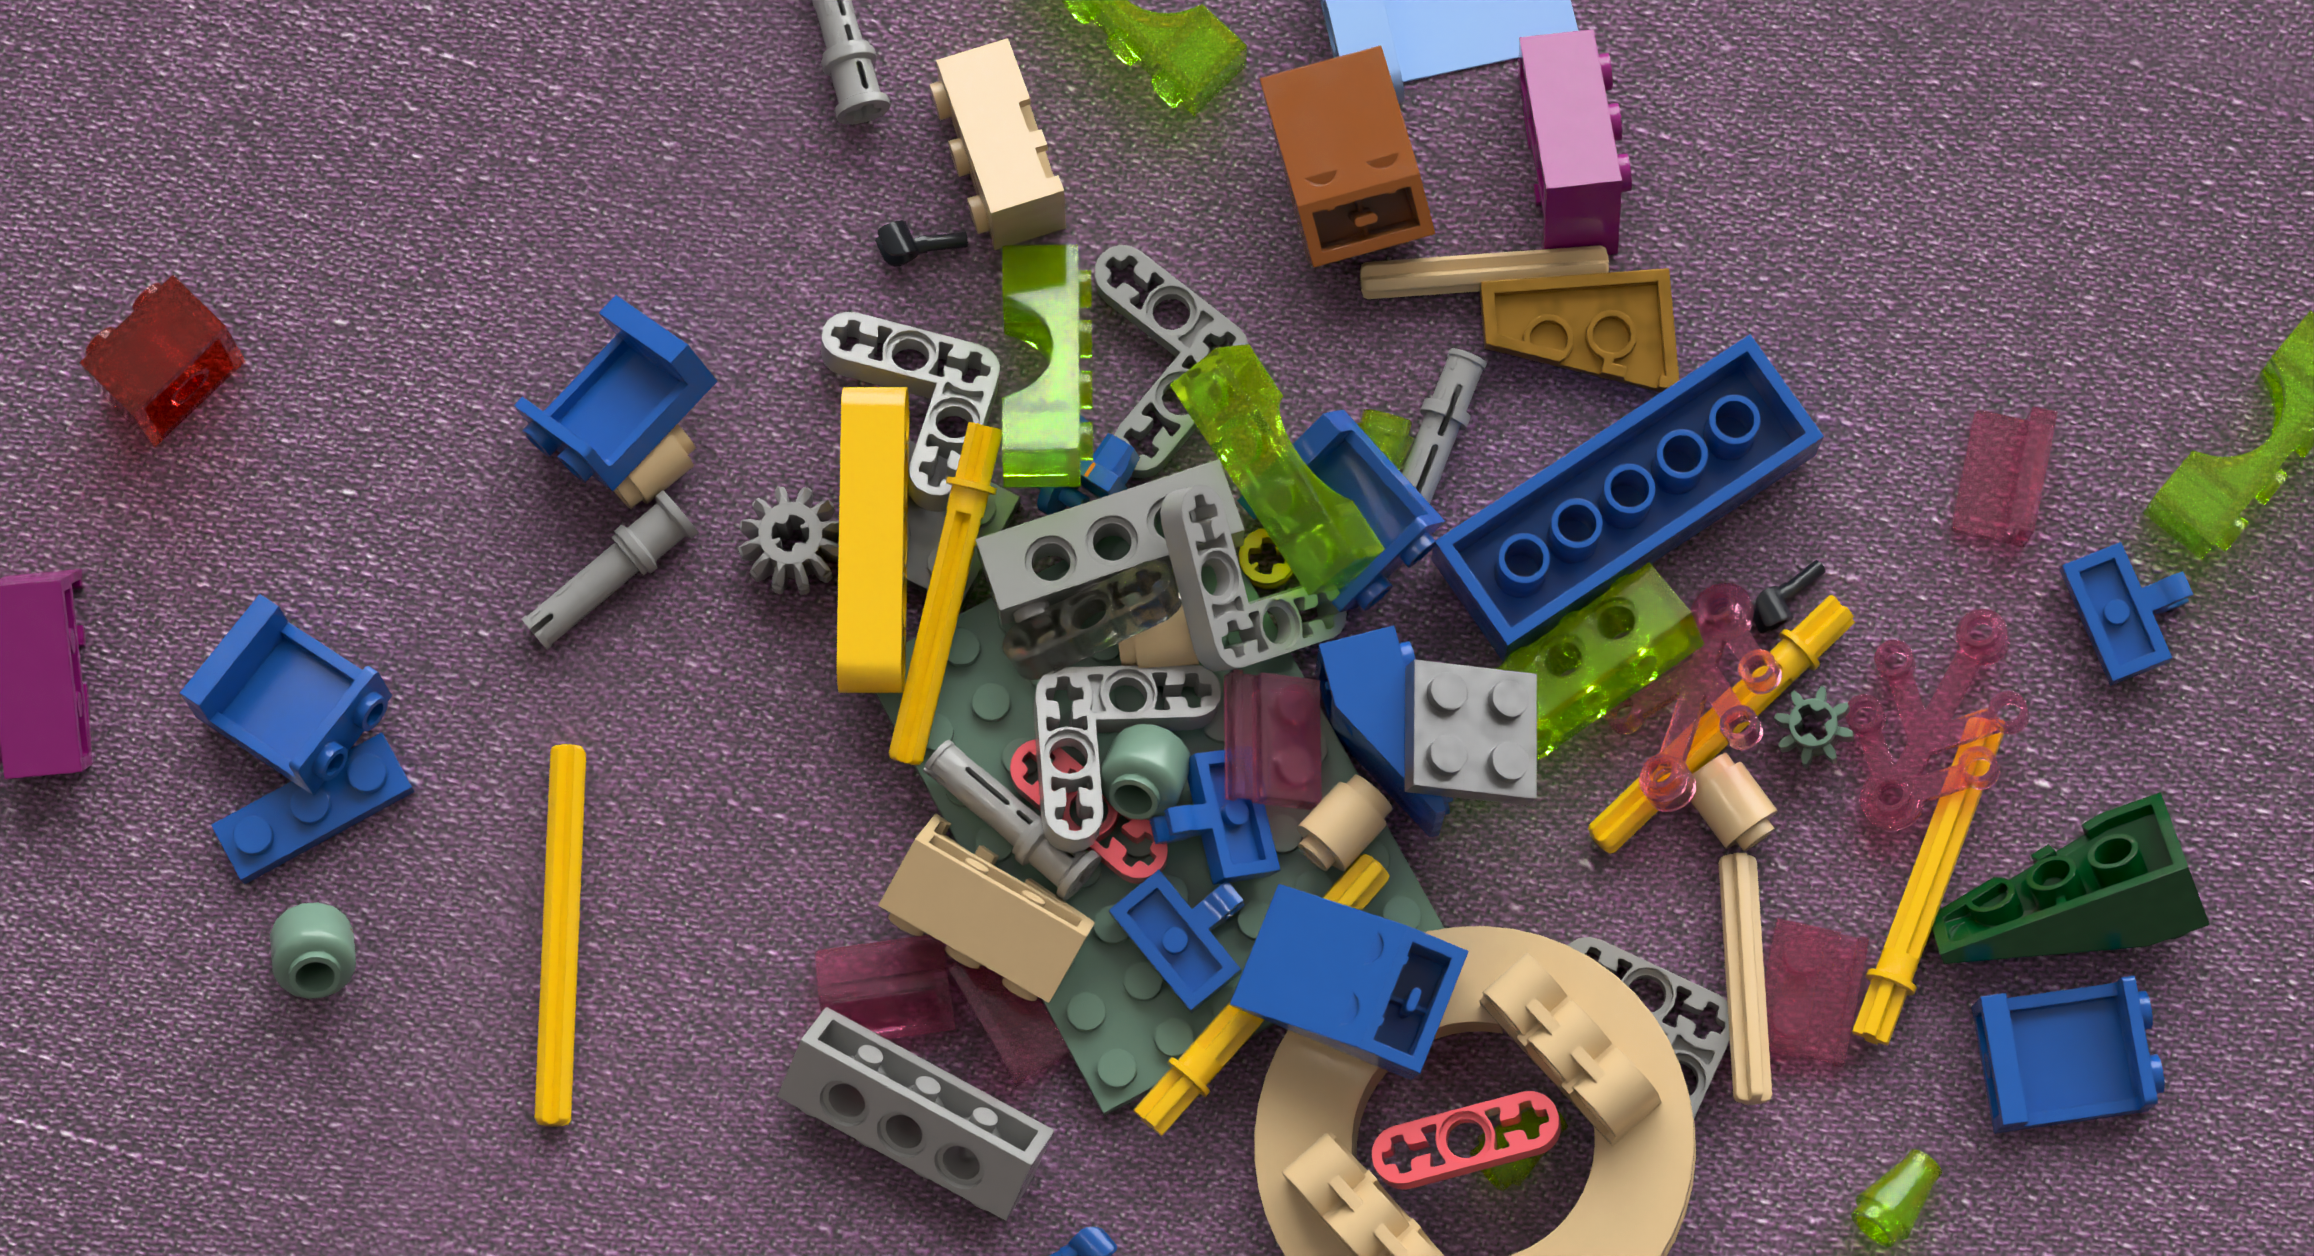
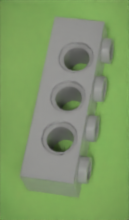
M1220 459L975 539L977 555L1001 625L1016 621L1017 627L1031 626L1052 617L1054 614L1052 608L1073 601H1077L1079 607H1087L1111 598L1115 594L1113 588L1137 581L1140 587H1147L1172 578L1174 571L1166 540L1157 533L1155 527L1161 520L1160 511L1163 500L1167 494L1176 489L1194 485H1206L1212 488L1218 494L1224 506L1234 548L1243 546L1245 530ZM1194 509L1190 510L1189 516L1191 522L1196 521V513ZM1107 536L1121 537L1130 546L1127 555L1115 561L1101 558L1094 548L1102 538ZM1204 542L1196 544L1197 551L1206 549ZM1046 556H1058L1068 563L1069 570L1062 578L1055 581H1047L1036 575L1034 567L1040 559ZM1205 562L1202 567H1208L1211 565Z
M828 1007L822 1011L800 1040L777 1096L798 1107L805 1114L822 1120L855 1138L862 1145L877 1150L912 1169L919 1176L934 1181L969 1200L976 1207L989 1211L1005 1221L1030 1186L1055 1131Z

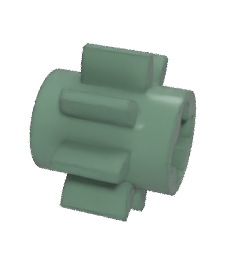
M1822 686L1818 689L1816 698L1803 700L1801 695L1794 690L1791 692L1794 708L1790 715L1777 713L1774 716L1777 725L1788 728L1791 734L1782 738L1778 743L1780 751L1788 752L1796 747L1802 752V765L1806 769L1811 765L1813 756L1825 755L1828 761L1836 764L1837 756L1834 747L1838 740L1843 742L1854 740L1853 731L1846 727L1838 726V721L1845 718L1850 712L1847 702L1840 703L1832 708L1827 703L1826 689ZM1812 715L1817 722L1828 718L1829 720L1824 724L1826 736L1818 741L1811 733L1800 737L1799 735L1804 731L1802 722L1804 717Z

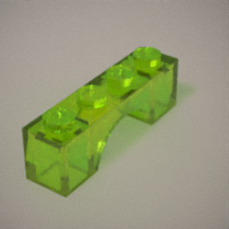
M1062 0L1067 10L1078 21L1085 25L1093 21L1108 35L1105 40L1108 47L1123 63L1128 66H1132L1135 63L1139 64L1153 78L1150 84L1163 101L1173 108H1177L1181 104L1193 116L1246 67L1247 45L1203 4L1176 13H1157L1142 9L1128 0Z
M1078 244L1002 246L1004 334L1023 340L1035 347L1047 359L1049 365L1041 377L1033 384L1019 392L1002 397L1004 488L1081 486V461H1093V422H1080V409H1093L1092 371H1080V358H1092V320H1080V308H1092V271L1079 270Z
M2311 310L2271 356L2259 373L2269 391L2273 405V425L2268 440L2253 451L2231 457L2212 456L2192 450L2142 512L2201 560L2205 558L2215 545L2226 552L2249 525V522L2241 516V513L2251 501L2256 498L2265 505L2289 477L2280 467L2292 452H2296L2304 459L2314 447V313Z
M1249 344L1215 348L1170 384L1309 596L1341 589L1357 577L1385 549L1353 500L1336 493L1323 483L1295 450L1284 429L1280 416V402L1283 395Z

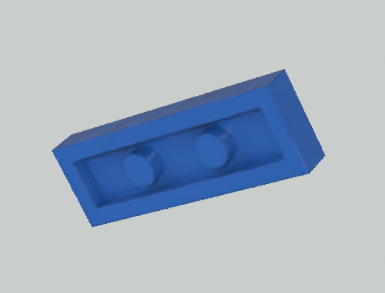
M381 732L350 749L347 761L339 774L330 781H324L314 795L291 781L215 822L211 826L237 875L245 885L415 791L386 737Z

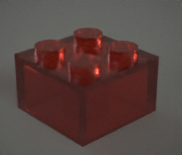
M174 275L162 285L154 283L146 288L133 303V312L117 328L108 327L98 333L86 348L85 353L87 356L79 362L101 395L154 448L246 362L227 327Z

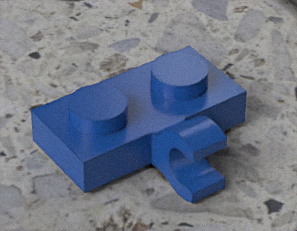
M2121 542L2061 566L2059 571L2110 686L2171 661L2172 655L2154 614L2164 613L2189 603L2188 598L2193 596V592L2183 571L2141 588Z
M1251 747L1191 755L1189 757L1187 780L1194 805L1167 808L1164 810L1165 816L1149 819L1155 844L1173 843L1201 835L1213 885L1223 884L1227 880L1230 883L1266 878L1279 872L1281 869Z
M1157 870L1109 909L1111 916L1191 1013L1242 973L1241 968L1211 933L1213 929L1225 923L1245 906L1244 900L1228 880L1191 909L1163 873Z

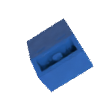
M1393 625L1319 644L1315 674L1328 721L1339 741L1430 838L1438 836L1444 815L1450 814L1449 802H1453V797L1405 792V670L1408 664L1414 659L1416 660L1410 641L1399 643L1395 626Z
M1278 884L1229 1005L1412 1080L1421 1073L1469 951L1410 926Z

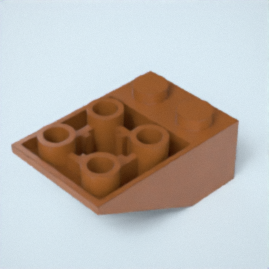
M1381 45L1259 78L1305 255L1313 268L1436 234L1419 168Z

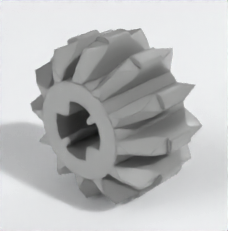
M778 487L775 489V498L778 505L771 508L760 498H757L752 503L753 509L761 521L746 519L740 522L739 528L741 533L751 540L739 546V553L742 560H756L750 570L751 577L756 582L765 580L773 574V592L782 594L787 588L789 579H795L800 594L806 595L810 592L807 576L814 573L820 581L828 583L833 578L829 566L824 561L838 562L839 544L834 541L839 540V521H829L835 512L834 504L830 500L821 501L812 507L813 493L810 488L803 487L798 493L796 502H789L786 489ZM794 530H800L804 543H795L792 551H784L780 538L789 539Z

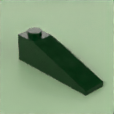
M2161 792L2098 814L2081 824L2084 831L2083 836L2058 851H2055L2049 844L2031 854L2034 865L2008 880L2002 877H1993L1939 909L1932 929L1943 963L1951 964L2148 947L2168 939L2180 938L2191 931L2210 925Z

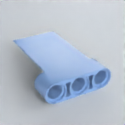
M1320 0L1333 57L1381 45L1399 103H1404L1405 101L1404 82L1519 58V37L1578 31L1571 0Z

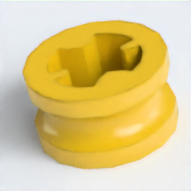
M1273 528L1257 529L1248 534L1244 539V545L1240 546L1239 564L1253 586L1261 589H1276L1284 585L1294 573L1296 567L1295 548L1290 538L1283 532ZM1265 543L1277 545L1275 547L1276 555H1280L1283 552L1286 555L1284 564H1274L1271 574L1259 573L1258 562L1252 565L1249 563L1250 555L1261 553Z

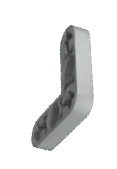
M1117 245L1103 252L1095 264L1094 279L1099 296L1176 357L1119 425L1114 434L1128 444L1130 443L1127 439L1131 436L1137 440H1142L1153 428V418L1145 416L1149 411H1153L1162 425L1177 431L1173 436H1170L1167 430L1162 427L1152 442V450L1155 456L1153 458H1149L1144 454L1139 456L1140 459L1131 477L1145 479L1155 476L1168 464L1243 374L1248 364L1249 344L1246 335L1237 325L1143 252L1132 246ZM1130 264L1135 267L1134 281L1146 292L1149 291L1153 281L1157 282L1159 286L1149 293L1143 308L1138 309L1135 305L1140 302V293L1126 283L1120 284L1117 289L1110 286L1112 275L1109 268L1114 266L1119 270H1123ZM1176 299L1186 305L1190 317L1181 328L1175 330L1165 329L1159 326L1154 319L1153 312L1156 306L1164 300ZM1228 340L1233 343L1231 356L1234 361L1230 364L1228 361L1221 359L1209 371L1208 381L1216 385L1210 389L1199 374L1186 369V366L1192 364L1199 373L1209 360L1210 349L1207 344L1211 341L1213 344L1220 346ZM1178 384L1192 387L1199 397V404L1196 409L1186 415H1175L1169 412L1164 406L1163 396L1170 387Z
M843 312L834 315L824 325L821 339V357L824 364L831 371L841 376L884 387H907L908 393L931 399L910 462L908 491L911 499L919 507L928 511H945L952 486L946 484L947 477L956 476L965 436L949 438L943 435L936 425L940 420L949 416H957L965 419L967 422L987 425L998 391L1000 364L997 356L989 348L980 344L856 312ZM848 337L859 339V344H855L851 351L840 349V344H844ZM878 343L883 344L882 361L874 360V354H877ZM913 349L921 352L928 362L922 368L910 371L898 367L894 363L893 357L902 350ZM938 359L947 360V364L943 369V377L937 376ZM969 368L980 371V376H977L973 383L962 381V376L967 374ZM939 455L948 459L946 479L942 480L939 487H933L928 485V479H931L935 473Z
M1194 485L1176 489L1167 494L1162 502L1160 511L1161 525L1193 648L1198 660L1205 668L1217 672L1246 667L1332 639L1341 633L1345 626L1347 613L1346 611L1339 612L1332 604V601L1340 592L1335 586L1327 582L1294 587L1248 602L1225 509L1218 494L1206 485ZM1194 509L1196 521L1191 522L1189 511ZM1204 542L1206 549L1197 551L1196 544ZM1205 562L1211 565L1217 578V586L1213 595L1207 592L1201 580L1202 566ZM1316 607L1318 617H1315L1312 621L1302 622L1299 611ZM1267 610L1275 617L1278 625V634L1274 643L1266 637L1263 630V617ZM1239 631L1242 642L1224 647L1222 637L1230 632Z
M1138 665L1062 667L1050 670L1042 676L1037 684L1034 696L1033 717L1042 828L1045 838L1052 846L1064 852L1075 853L1086 850L1094 844L1099 836L1103 819V801L1097 733L1121 732L1123 729L1136 724H1153L1169 731L1203 728L1213 720L1221 699L1222 689L1220 682L1212 671L1201 665L1138 668ZM1119 686H1132L1142 693L1145 704L1138 711L1123 712L1111 703L1110 692ZM1156 686L1164 687L1161 699L1166 698L1163 710L1155 709L1158 693ZM1183 687H1194L1196 696L1202 697L1199 707H1188L1186 698L1181 697ZM1056 690H1066L1068 699L1073 701L1069 716L1070 727L1058 728L1060 723L1059 704L1053 700ZM1070 746L1076 748L1084 755L1086 765L1076 773H1063L1053 766L1049 756L1058 747ZM1078 791L1076 796L1077 816L1080 819H1085L1082 822L1081 830L1078 831L1069 830L1067 821L1062 820L1067 802L1066 793Z
M1583 937L1569 943L1568 946L1585 955L1587 952L1597 955L1599 957L1597 962L1613 974L1616 973L1618 964L1629 968L1630 970L1627 971L1621 980L1628 987L1632 982L1642 978L1652 979L1661 986L1664 992L1663 1005L1660 1009L1651 1013L1669 1039L1679 1063L1692 1069L1696 1076V1090L1690 1095L1693 1118H1695L1730 1041L1727 1000L1717 993L1601 939ZM1677 991L1688 996L1681 1007L1682 1009L1696 1015H1700L1705 1007L1715 1010L1717 1013L1714 1022L1718 1026L1723 1027L1721 1034L1710 1031L1705 1039L1698 1038L1693 1034L1696 1024L1679 1014L1675 1019L1674 1027L1663 1023L1662 1021L1674 1006Z

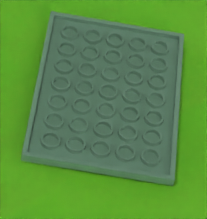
M1160 520L1155 529L1165 539ZM1108 536L1099 541L1094 550L1101 558L1115 561L1127 555L1130 546L1121 537ZM1062 560L1036 575L1047 581H1055L1066 575L1069 565L1065 560ZM1211 566L1202 567L1201 580L1203 586L1209 594L1213 595L1217 586L1216 574ZM1240 567L1248 602L1259 599L1252 583ZM1175 575L1164 582L1152 586L1140 587L1138 582L1134 581L1113 588L1115 594L1111 598L1095 605L1079 607L1077 601H1073L1052 608L1054 613L1052 617L1027 627H1017L1016 621L1001 625L992 598L958 615L924 760L920 765H914L940 815L951 823L949 831L955 842L975 854L979 846H985L999 856L994 864L995 867L1024 883L1026 879L1031 878L1056 895L1058 887L1030 863L1022 866L1017 862L1015 855L1012 853L1013 845L974 814L945 787L924 773L923 769L934 751L945 741L951 740L966 756L1040 816L1041 812L1016 791L1010 772L1011 759L1015 751L1022 744L1035 739L1033 703L1038 682L1050 670L1062 667L1121 666L1115 617L1131 615V608L1181 602ZM1266 611L1263 617V630L1266 637L1274 643L1278 630ZM1239 631L1230 632L1222 637L1224 647L1242 642ZM916 638L906 642V678ZM1290 652L1246 667L1213 672L1219 679L1222 689L1218 710L1213 720L1203 728L1171 731L1182 740L1189 750L1190 756L1195 753L1251 747L1281 870L1266 878L1230 882L1244 900L1245 906L1225 923L1211 931L1241 968L1242 972L1278 884L1323 897L1345 872L1334 866H1331L1327 871L1320 869L1298 847L1303 837L1299 833L1297 826L1338 782L1347 783L1358 773ZM1123 685L1116 687L1109 694L1111 703L1123 712L1138 711L1145 704L1142 693L1132 686ZM1156 686L1158 693L1155 709L1163 710L1166 698L1161 699L1164 687ZM1183 687L1181 697L1186 698L1188 707H1199L1202 697L1196 696L1194 687ZM1056 690L1053 700L1059 704L1060 723L1058 728L1070 727L1069 716L1073 701L1068 699L1066 690ZM875 693L893 728H895L903 693ZM1120 732L1097 733L1100 771L1114 738ZM1070 746L1060 747L1083 767L1086 765L1085 757L1079 750ZM1029 758L1024 763L1028 768L1029 774L1026 782L1033 785L1038 780L1037 762ZM1188 780L1176 806L1194 805ZM1075 800L1070 808V816L1081 827L1085 819L1078 818ZM1102 800V801H1103V819H1102V823L1105 821V819L1107 818V815H1108V807H1107L1106 803L1104 802V800ZM1122 815L1119 816L1112 833L1098 843L1104 848H1108L1112 837H1114L1127 849L1125 861L1127 865L1132 867L1136 862L1142 861L1149 866L1154 862L1150 855V847L1153 842L1144 838L1142 842L1136 844L1122 834L1121 827L1130 821ZM1386 826L1360 854L1365 853L1376 859L1390 875L1389 881L1363 911L1410 926L1422 932L1445 929L1388 826ZM1201 835L1167 843L1168 858L1162 872L1191 909L1221 885H1213ZM1100 861L1087 882L1077 893L1065 901L1093 920L1095 924L1049 1003L1043 999L1041 1001L1103 1116H1106L1150 1092L1170 1069L1167 1061L1171 1057L1178 1060L1230 1002L1241 974L1191 1013L1109 913L1110 908L1140 884L1123 880ZM1265 1020L1250 1038L1276 1024Z

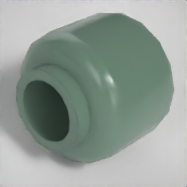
M1136 724L1123 729L1114 738L1100 771L1103 796L1116 811L1131 819L1149 820L1152 817L1165 816L1164 810L1177 805L1187 782L1189 750L1178 736L1168 729L1157 725Z
M319 902L302 903L287 909L276 919L270 932L272 973L281 988L294 996L313 999L324 998L337 993L350 982L356 969L353 927L344 913L334 906Z

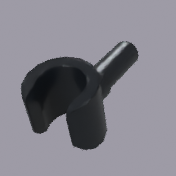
M903 220L891 222L879 228V237L875 240L884 261L894 267L907 264L919 254L928 253V251L968 247L966 232L930 236L922 235L913 238L906 221Z
M1815 560L1787 583L1784 582L1779 587L1773 586L1763 590L1756 600L1751 603L1749 612L1761 634L1775 630L1793 619L1786 601L1794 598L1825 573V568L1821 562Z

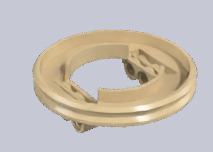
M1489 926L1452 927L1424 932L1469 951L1434 1040L1463 1032L1485 1031L1502 1034L1504 1029L1594 1126L1595 1147L1593 1163L1584 1191L1575 1207L1566 1219L1544 1239L1525 1250L1509 1256H1667L1677 1238L1686 1215L1693 1187L1696 1140L1691 1100L1681 1065L1669 1039L1654 1015L1640 998L1611 971L1587 955L1547 937L1516 929ZM1291 1030L1286 1032L1278 1046L1265 1076L1258 1103L1254 1132L1258 1189L1265 1215L1284 1255L1444 1256L1425 1234L1421 1226L1403 1211L1370 1170H1367L1357 1160V1139L1363 1112L1374 1089L1388 1071Z

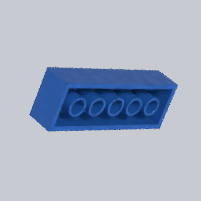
M1749 334L1435 540L1431 560L1504 662L1813 458L1819 449L1824 435L1754 338Z

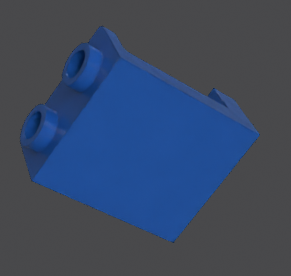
M617 295L599 312L616 334L603 350L544 411L524 397H521L514 404L515 409L528 423L522 430V433L536 448L548 457L557 450L560 452L557 456L558 460L580 481L586 483L592 476L612 491L626 479L718 382L687 343Z
M1345 410L1323 413L1237 500L1253 519L1267 517L1279 531L1290 538L1294 548L1320 577L1338 589L1340 594L1332 601V604L1339 612L1358 608L1359 606L1364 611H1367L1377 604L1393 587L1387 578L1403 563L1410 568L1424 558L1434 546L1435 539L1431 535L1445 522Z
M261 594L256 597L180 691V695L197 719L312 795L316 793L324 781H330L339 774L347 761L350 748L364 731L373 729L381 721L387 710L388 701L392 697L379 672L369 666H366L363 670L306 634L288 622L278 605Z
M2135 976L2121 977L2117 982L2011 998H2007L2006 993L1981 996L1971 1007L1994 1134L2148 1112L2158 1104L2157 1094L2164 1092L2165 1081L2162 1063L2157 1054H2149L2145 1030L2152 1029L2153 1026L2151 1003L2145 990L2138 991Z

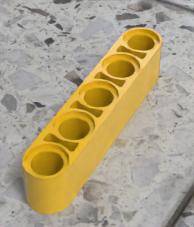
M843 387L837 608V685L839 693H903L905 687L910 424L909 393L907 387Z

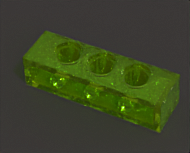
M1648 562L1634 573L1626 574L1617 579L1607 592L1581 610L1570 612L1564 616L1554 629L1531 645L1514 651L1508 656L1504 664L1496 669L1537 674L1538 762L1701 648L1705 643L1692 612L1651 563ZM1629 632L1626 636L1620 639H1613L1620 633ZM1577 668L1573 673L1561 676L1565 671Z

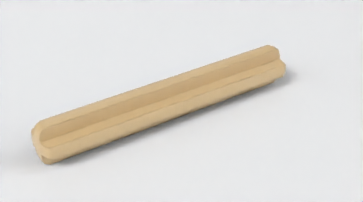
M1598 245L1365 262L1361 265L1360 285L1363 297L1366 299L1478 292L1480 282L1609 273V260L1606 248Z
M1734 853L1722 856L1719 860L1733 1098L1736 1102L1743 1103L1744 1105H1757L1770 1101L1772 1097L1757 860L1754 856L1747 855V853Z

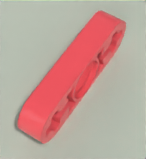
M1034 739L1022 744L1015 751L1011 759L1010 772L1016 791L1041 812L1039 782L1037 780L1033 785L1026 782L1029 774L1028 768L1024 764L1029 758L1037 762ZM1060 747L1052 751L1049 756L1053 759V766L1063 773H1076L1084 768ZM1078 791L1066 793L1067 802L1062 820L1067 821L1069 830L1072 831L1081 830V827L1070 816V808L1076 800ZM1102 794V800H1104L1108 807V815L1101 825L1096 841L1086 850L1097 852L1102 857L1101 862L1120 878L1130 883L1141 884L1157 870L1163 872L1168 858L1167 844H1155L1150 821L1147 819H1131L1124 816L1130 822L1121 827V832L1136 844L1142 842L1144 838L1153 842L1150 847V855L1154 862L1149 866L1142 861L1136 862L1132 867L1125 863L1127 849L1114 837H1112L1108 848H1104L1098 843L1112 833L1119 816L1122 815L1108 803Z
M1523 1091L1389 1127L1380 1133L1373 1144L1372 1162L1378 1175L1387 1185L1401 1190L1412 1189L1543 1154L1549 1151L1558 1141L1561 1133V1120L1555 1104L1546 1095L1536 1091ZM1525 1108H1533L1537 1117H1549V1122L1539 1126V1137L1528 1139L1524 1130L1504 1133L1509 1147L1497 1150V1136L1488 1117L1500 1114L1502 1127L1521 1122V1110ZM1462 1123L1476 1124L1485 1132L1486 1139L1483 1149L1477 1155L1470 1158L1458 1157L1448 1148L1450 1132ZM1436 1131V1145L1445 1164L1433 1167V1158L1431 1153L1413 1158L1411 1160L1412 1170L1407 1173H1400L1395 1164L1385 1165V1159L1395 1154L1394 1144L1405 1141L1410 1151L1428 1148L1430 1146L1424 1134Z

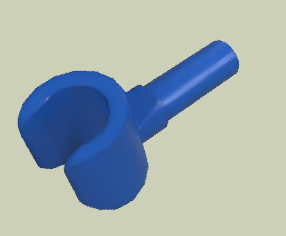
M1086 1227L1080 1230L1067 1245L1049 1256H1112L1117 1251V1245L1102 1228Z

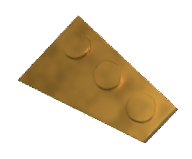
M1669 268L1480 282L1479 291L1484 349L1657 392H1662L1679 381Z

